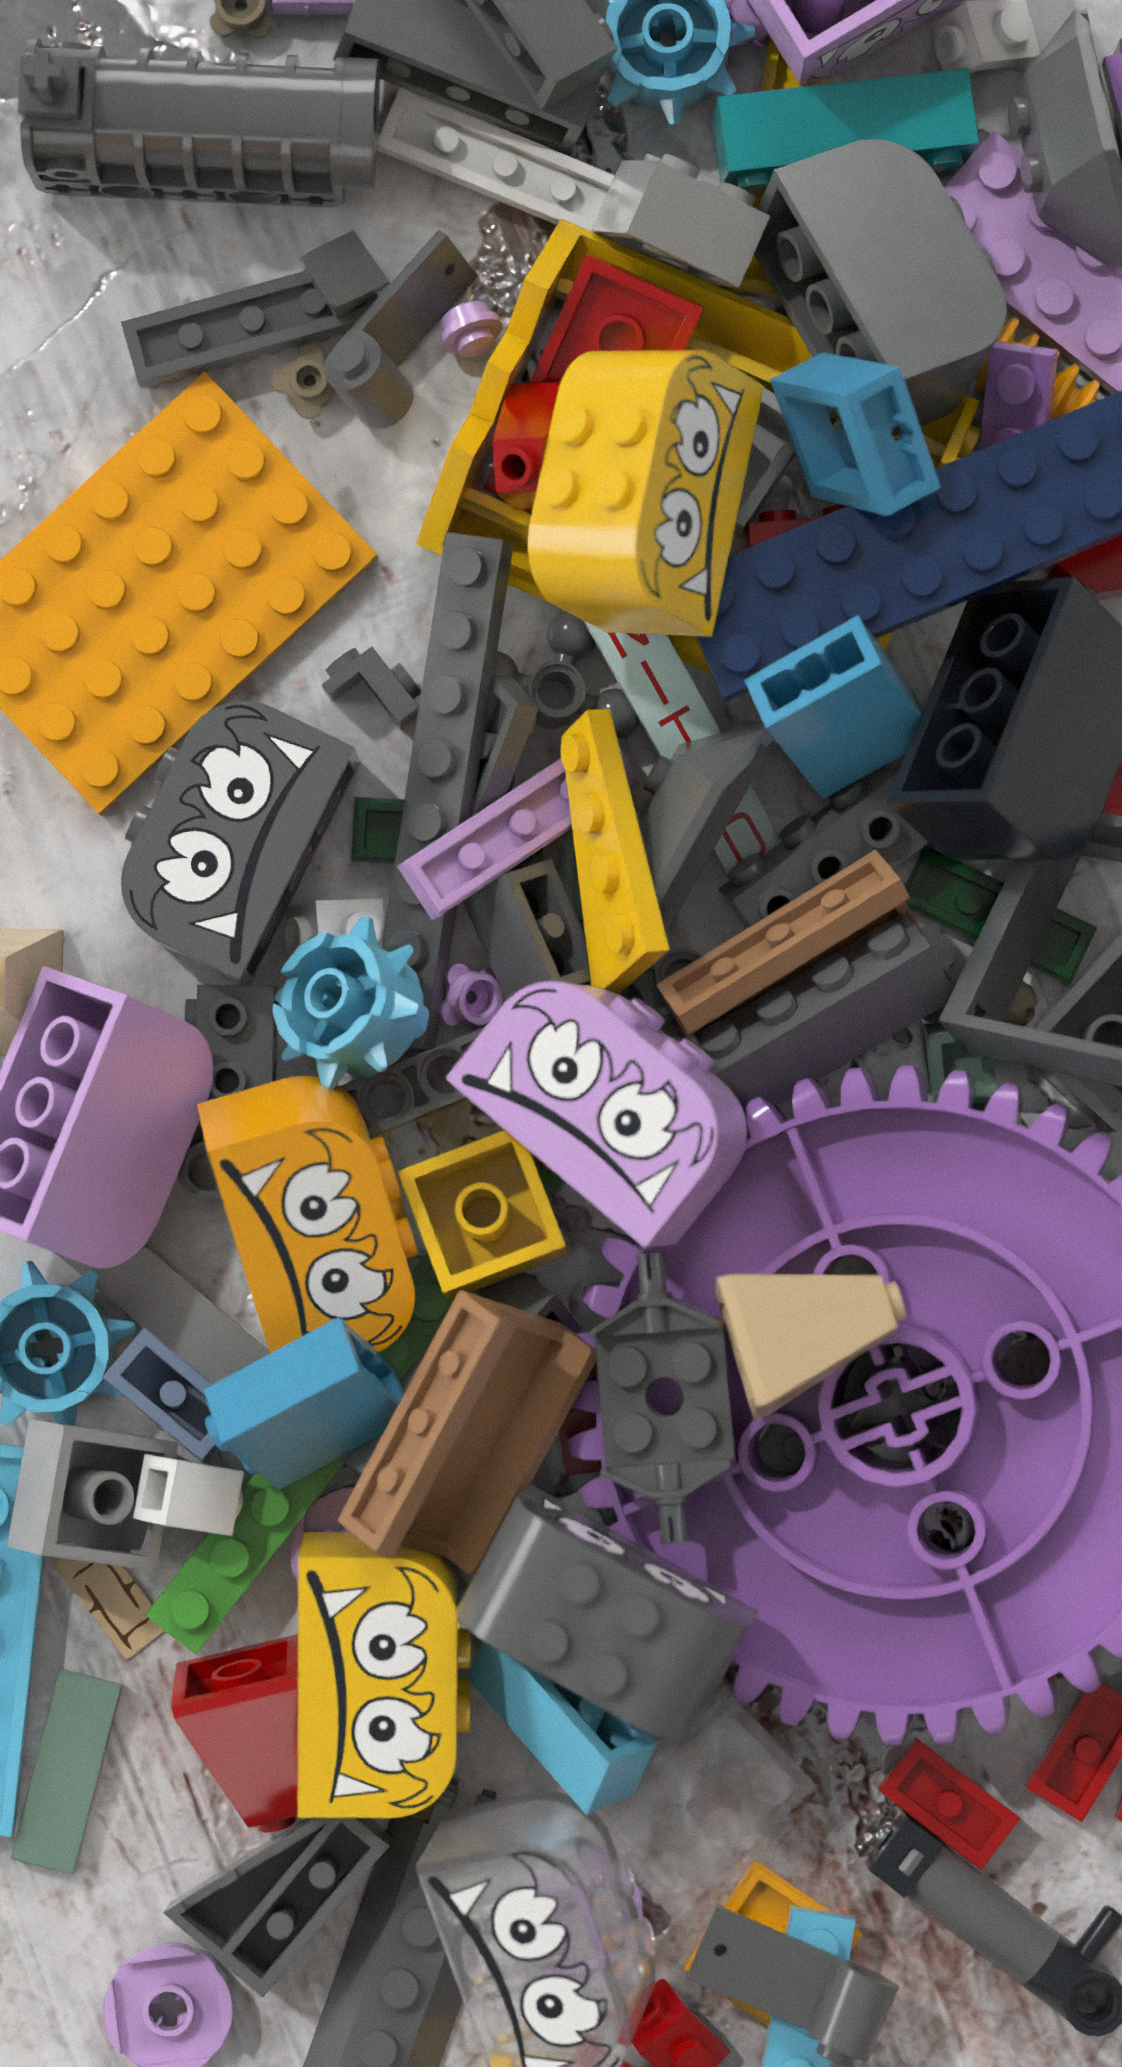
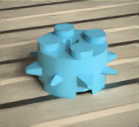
M606 0L609 6L605 21L611 29L614 44L618 48L609 63V69L614 82L607 102L614 108L631 100L634 104H642L647 108L663 110L669 125L679 124L683 108L696 105L701 100L709 98L713 93L726 96L734 95L737 92L727 72L730 48L755 37V27L731 21L725 0ZM673 31L676 45L663 47L660 42L659 33Z
M361 917L349 934L334 936L328 932L320 933L310 937L308 941L301 944L284 964L281 974L288 977L284 987L276 990L274 998L281 1006L273 1003V1015L278 1032L288 1043L281 1054V1058L286 1062L305 1054L316 1059L320 1084L331 1090L336 1087L345 1073L355 1077L370 1079L378 1072L385 1071L388 1066L397 1062L412 1044L413 1040L422 1036L426 1031L429 1019L428 1009L423 1005V992L418 976L406 963L414 951L411 944L391 952L378 947L373 919L370 917Z
M33 1261L23 1263L20 1290L7 1295L0 1302V1393L3 1395L0 1409L1 1424L7 1427L28 1410L33 1413L50 1412L57 1423L75 1425L77 1405L91 1399L95 1393L123 1397L102 1377L115 1362L116 1344L135 1332L136 1328L134 1321L109 1319L105 1308L95 1300L99 1278L97 1272L92 1269L88 1270L70 1286L66 1284H48ZM49 1329L52 1338H61L64 1345V1352L57 1354L59 1362L54 1366H51L47 1356L37 1357L34 1344L35 1342L44 1341L41 1332Z

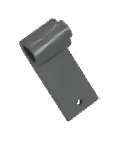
M440 230L433 235L339 340L326 358L324 365L325 379L361 422L370 428H387L396 424L407 414L412 406L414 391L412 384L399 370L398 366L478 277L449 237Z
M718 1904L686 1976L688 1980L806 2029L808 2034L819 2042L815 2050L816 2053L844 2067H852L855 2059L861 2061L869 2060L899 1989L896 1983L879 1973Z

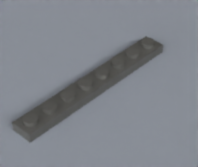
M446 532L381 947L388 952L411 944L414 948L412 955L406 963L418 976L423 992V1005L427 1007L429 1012L426 1031L422 1036L414 1039L409 1046L419 1049H432L436 1045L440 1020L438 1010L443 1000L444 976L448 968L457 905L438 918L431 920L397 865L454 829L472 815L491 682L494 674L514 542L502 539Z

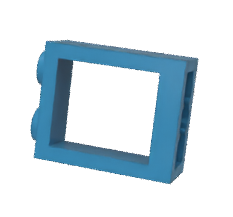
M822 352L770 379L811 497L845 506L851 505L853 508L888 516L941 488L900 367ZM833 411L837 414V421L834 425H832L829 414ZM899 425L901 434L899 438L894 440L891 434L892 429Z

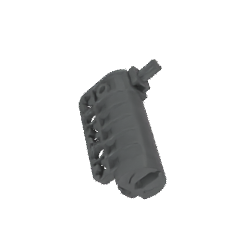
M29 38L25 46L24 57L21 56L18 97V113L23 118L20 124V136L24 166L34 187L38 191L53 195L301 207L339 206L344 203L345 188L375 189L380 62L379 59L336 57L334 68L301 67L298 55H287L285 66L252 64L249 53L239 52L236 64L204 62L201 51L195 50L189 51L187 61L156 60L151 48H141L138 59L108 58L103 46H89L75 42H59L51 46H43L41 39Z

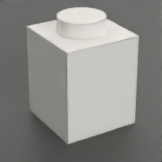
M145 1454L133 1519L232 1536L235 1519L239 1515L243 1503L241 1485L244 1471Z

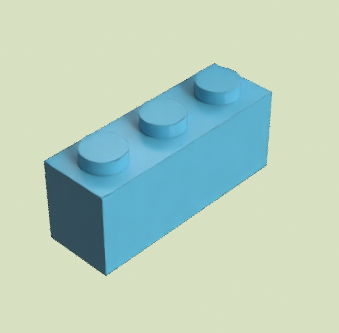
M482 1641L468 1675L470 1682L587 1816L634 1794L657 1745V1741L651 1734L624 1721Z

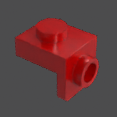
M665 1979L658 1980L647 1992L638 1996L630 2008L618 2019L619 2026L635 2049L652 2067H716L731 2053L724 2041L683 2002L675 1989Z

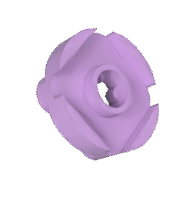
M163 1942L147 1946L137 1951L131 1958L121 1964L105 1994L103 2005L104 2025L111 2044L120 2054L123 2053L129 2061L139 2065L138 2067H202L221 2048L234 2017L233 1991L226 1974L218 1966L216 1959L205 1950L196 1949L188 1944L178 1942ZM163 1992L176 1993L175 1999L179 2000L182 1997L186 2003L187 2011L178 2015L177 2025L175 2026L162 2025L163 2016H160L157 2020L153 2017L151 2005L161 2001Z

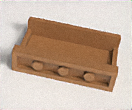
M875 849L661 981L656 986L685 1038L688 1040L711 1024L719 1022L758 999L767 991L780 986L817 964L823 958L834 954L873 931L877 926L890 921L905 911L921 933L922 931L906 902L910 896L902 880ZM944 971V973H945V975H946V977H947V979H948V981H949V983H950L952 989H954L955 986H954V984H953L951 978H950V977L948 976V974Z
M459 1290L337 1521L376 1553L394 1557L399 1546H404L446 1557L467 1574L475 1575L517 1495L531 1484L591 1372L598 1356L596 1348L560 1322Z

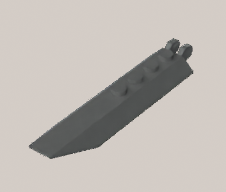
M454 1777L451 1778L446 1789L437 1798L429 1821L425 1819L423 1821L413 1815L390 1819L386 1831L393 1836L389 1847L376 1861L372 1869L303 2067L440 2066L479 1951L451 1909L430 1886L428 1878L436 1876L451 1893L492 1878L469 1913V1917L484 1939L491 1921L492 1908L501 1893L513 1859L508 1854L515 1853L514 1849L488 1844L481 1840L496 1799V1792L483 1788L481 1795L477 1796L471 1812L472 1821L467 1834L443 1826L448 1811L453 1808L459 1792L457 1786L459 1779Z

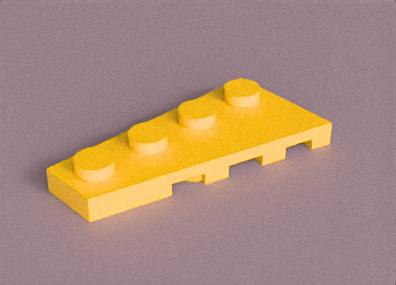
M610 709L586 710L561 736V760L566 774L591 986L604 988L618 995L669 951V946Z

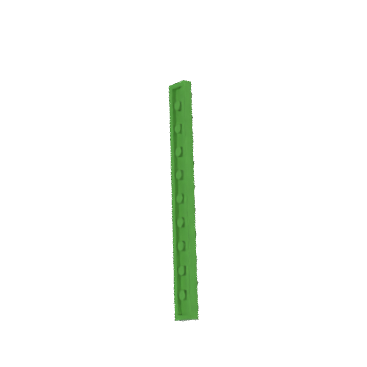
M530 1151L549 1201L565 1180L556 1172L543 1169L535 1163L537 1156ZM428 1252L411 1273L415 1291V1303L411 1319L397 1340L379 1352L394 1365L399 1379L430 1347L455 1300L448 1301L443 1294ZM480 1289L471 1292V1294L476 1295ZM338 1458L280 1490L260 1474L253 1475L242 1490V1508L235 1519L232 1536L208 1533L145 1616L196 1655L345 1464L342 1459Z

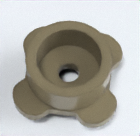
M215 0V13L210 17L209 23L216 35L228 37L232 32H246L254 38H262L270 32L272 21L267 15V0ZM237 2H246L247 9L245 11H238L235 8Z
M315 343L303 344L298 350V357L287 367L275 369L272 375L274 389L279 393H286L296 405L297 414L304 419L318 417L321 414L322 408L333 399L334 395H338L325 379L324 365L326 360L324 359V351L320 345ZM309 375L314 376L316 379V383L311 387L304 384L305 377Z

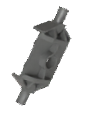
M665 1252L636 1254L640 1281V1294H637L638 1301H634L589 1331V1338L595 1337L596 1351L598 1353L597 1369L606 1465L605 1468L600 1470L601 1476L646 1497L655 1499V1504L659 1508L660 1544L684 1543L689 1541V1538H687L685 1502L690 1501V1493L736 1465L724 1320L674 1298L673 1291H667L664 1265ZM662 1377L675 1380L683 1391V1404L674 1415L662 1414L655 1409L651 1402V1388Z

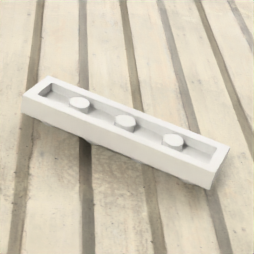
M401 87L377 140V151L558 225L562 218L591 231L615 177V175Z

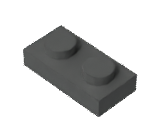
M496 674L492 676L488 713L472 808L473 815L511 791L515 780V770L526 741L535 730L536 715L540 706L513 677Z

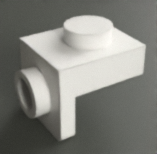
M979 0L965 2L931 25L935 53L940 61L942 71L969 68V75H972L978 70L1024 66L1034 61L1040 54L1026 0Z
M383 898L319 900L291 906L286 910L287 920L283 928V942L290 957L301 944L308 941L314 935L326 932L334 936L349 934L361 917L373 919L378 947H382L385 928Z

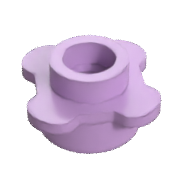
M455 963L446 970L444 976L448 985L446 998L438 1010L441 1021L450 1026H455L459 1022L471 1023L476 1030L486 1027L503 1004V993L492 968H484L482 971L476 972L470 971L465 964ZM469 991H472L473 999L468 1003L466 995Z

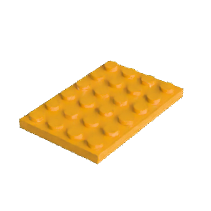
M204 371L0 560V709L94 810L102 816L162 760L169 747L175 748L183 741L192 726L204 714L225 702L378 559V555Z

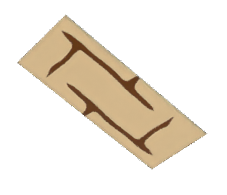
M62 1558L53 1563L125 1660H128L164 1632L162 1628L145 1616L152 1603L124 1567Z

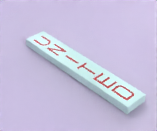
M584 621L659 756L663 755L671 759L680 744L721 733L667 635L604 632ZM751 785L713 850L726 876L744 858L756 853L762 857L781 842L776 829Z

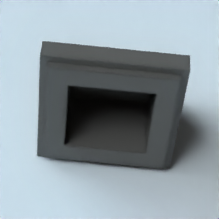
M354 230L309 251L299 258L301 268L336 319H339L389 285V281Z

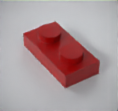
M1102 1682L1100 1687L1092 1693L1081 1691L1024 1786L1083 1822L1122 1757V1694Z
M917 1737L913 1739L877 1787L879 1792L981 1870L1021 1819L1016 1813Z

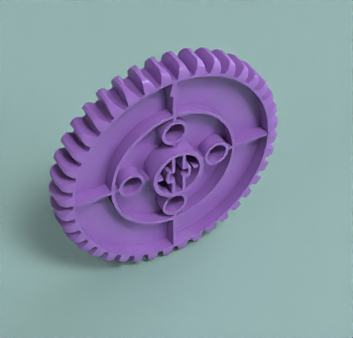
M902 1065L897 1069L891 1082L888 1101H881L874 1080L864 1068H852L845 1073L841 1086V1106L838 1107L833 1106L827 1092L817 1081L810 1078L799 1080L794 1086L792 1098L795 1119L788 1121L779 1107L771 1105L761 1097H756L750 1100L746 1106V1122L751 1139L746 1141L741 1161L730 1178L676 1245L644 1248L632 1237L617 1236L606 1238L602 1245V1253L612 1266L624 1274L621 1283L598 1282L586 1285L581 1295L582 1301L592 1311L607 1319L634 1301H638L637 1294H640V1281L636 1254L665 1252L664 1265L667 1291H673L674 1298L723 1319L716 1298V1278L729 1274L832 1275V1270L839 1259L853 1254L864 1257L871 1262L878 1272V1276H882L884 1284L896 1282L907 1316V1320L896 1323L897 1328L894 1334L869 1349L875 1366L895 1357L891 1343L894 1342L922 1347L944 1362V1364L919 1373L914 1362L895 1363L871 1377L865 1383L866 1394L844 1402L849 1373L862 1356L860 1355L767 1417L754 1420L725 1328L736 1465L690 1493V1501L685 1502L687 1538H689V1541L675 1544L674 1542L671 1544H660L659 1508L655 1504V1499L646 1497L603 1476L588 1482L578 1492H582L585 1506L588 1508L598 1509L614 1506L619 1521L611 1525L610 1529L759 1611L733 1659L734 1662L740 1665L734 1681L733 1696L744 1705L749 1704L759 1696L769 1683H773L783 1688L779 1704L780 1718L783 1723L794 1727L802 1720L816 1701L827 1703V1722L831 1736L845 1741L858 1725L864 1711L875 1712L877 1729L883 1743L887 1746L895 1747L901 1744L912 1723L913 1715L918 1713L924 1714L928 1731L936 1743L940 1745L952 1744L959 1731L963 1708L967 1707L972 1708L978 1723L988 1734L993 1736L1002 1734L1010 1719V1695L1018 1693L1026 1707L1036 1716L1046 1718L1053 1715L1058 1702L1057 1683L1054 1677L1056 1673L1061 1672L1072 1685L1085 1693H1092L1100 1687L1103 1676L1100 1659L1094 1648L1101 1644L1113 1655L1122 1658V1175L1111 1182L1101 1173L1110 1157L1113 1137L1106 1132H1099L1083 1141L1074 1151L1069 1150L1062 1145L1069 1127V1109L1060 1103H1056L1041 1113L1030 1128L1020 1124L1023 1110L1022 1090L1020 1086L1008 1082L995 1092L984 1111L975 1109V1088L972 1076L969 1072L954 1070L949 1074L941 1087L936 1103L928 1102L926 1083L922 1073L917 1066ZM1021 1330L1034 1333L1044 1341L1049 1349L1051 1358L1049 1372L1044 1379L1038 1383L1025 1385L1014 1382L1005 1376L999 1366L997 1353L1000 1342L1008 1333ZM589 1331L577 1334L596 1348L595 1337L589 1338ZM597 1372V1377L585 1381L572 1407L578 1410L596 1413L597 1426L569 1438L567 1448L571 1456L583 1460H601L602 1467L605 1468ZM950 1375L953 1376L958 1384V1393L924 1405L911 1414L916 1426L915 1428L907 1429L902 1414L855 1432L848 1423L847 1414L879 1403L893 1394L888 1381L890 1379L897 1378L902 1393ZM662 1377L653 1384L650 1392L652 1405L662 1414L674 1415L683 1404L684 1395L682 1388L671 1378ZM962 1406L957 1436L948 1449L937 1457H934L929 1441L920 1443L909 1452L913 1462L910 1464L883 1459L863 1445V1443L882 1436L885 1437L888 1447L897 1448L912 1445L936 1427L939 1423L937 1415ZM778 1423L789 1426L801 1437L806 1454L804 1464L797 1474L782 1475L774 1473L761 1460L758 1442L760 1434L766 1425ZM951 1501L967 1509L975 1524L976 1532L973 1544L964 1550L948 1551L932 1543L926 1534L924 1526L925 1513L930 1505L935 1502Z

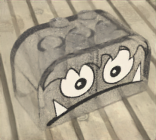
M554 1791L530 1792L447 1812L415 1868L487 2067H619L625 2059L655 1986L656 1968L653 1958L655 1954V1938L650 1922L646 1917H639L632 1898L635 1885L630 1865L625 1858H618L610 1833L602 1819L596 1812L586 1816L569 1795Z

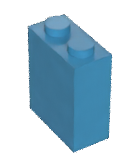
M859 615L744 679L766 729L822 799L831 796L906 754L923 712L912 688L875 637L871 635Z
M340 1317L203 1390L212 1414L205 1419L206 1427L215 1445L222 1452L230 1450L240 1459L249 1474H260L278 1490L382 1436L404 1396L394 1365L379 1352L377 1353L372 1345Z

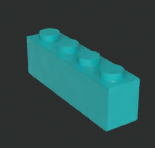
M969 68L718 96L711 111L720 182L738 186L751 194L765 192L775 169L859 140L878 139L900 144L921 156L934 172H944L961 167L963 160L968 159L979 144Z

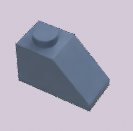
M144 1327L102 1378L201 1463L205 1464L218 1449L208 1432L205 1422L206 1417L212 1414L203 1390L213 1384Z

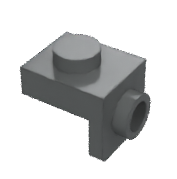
M372 646L362 654L356 648L347 651L325 670L330 678L321 686L331 702L337 700L363 680L400 730L417 718L419 706L415 703L414 699L421 694V690L400 663L389 669Z

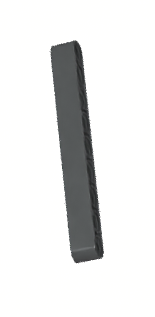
M686 948L667 952L628 987L637 991L641 1000L654 1009L663 1019L672 1017L673 1015L656 985L665 980V973L670 966L680 962L691 964L702 957V955L695 950ZM485 1027L392 1064L385 1071L378 1072L370 1079L358 1078L341 1085L358 1104L370 1139L468 1100L469 1098L458 1089L447 1094L437 1092L430 1086L428 1074L432 1065L440 1059L450 1058L459 1062ZM385 1082L396 1083L403 1089L405 1095V1103L402 1110L395 1116L388 1118L379 1117L374 1114L369 1103L370 1094L373 1089ZM203 1141L187 1150L178 1172L179 1182L184 1190L196 1199L210 1202L222 1200L218 1187L214 1190L205 1191L199 1188L193 1180L192 1171L194 1164L202 1156L208 1155L206 1143Z

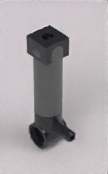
M902 1810L864 1861L872 1874L902 1897H907L1064 2017L1077 2031L1087 2036H1103L1113 2032L1122 2024V1984L1106 1966L1096 1961L1122 1926V1915L1109 1905L1104 1906L1077 1943L1074 1944L948 1848L936 1835ZM1098 1983L1106 1986L1108 1991L1107 2000L1099 2011L1083 2013L1077 2010L1076 1996L1085 1985Z

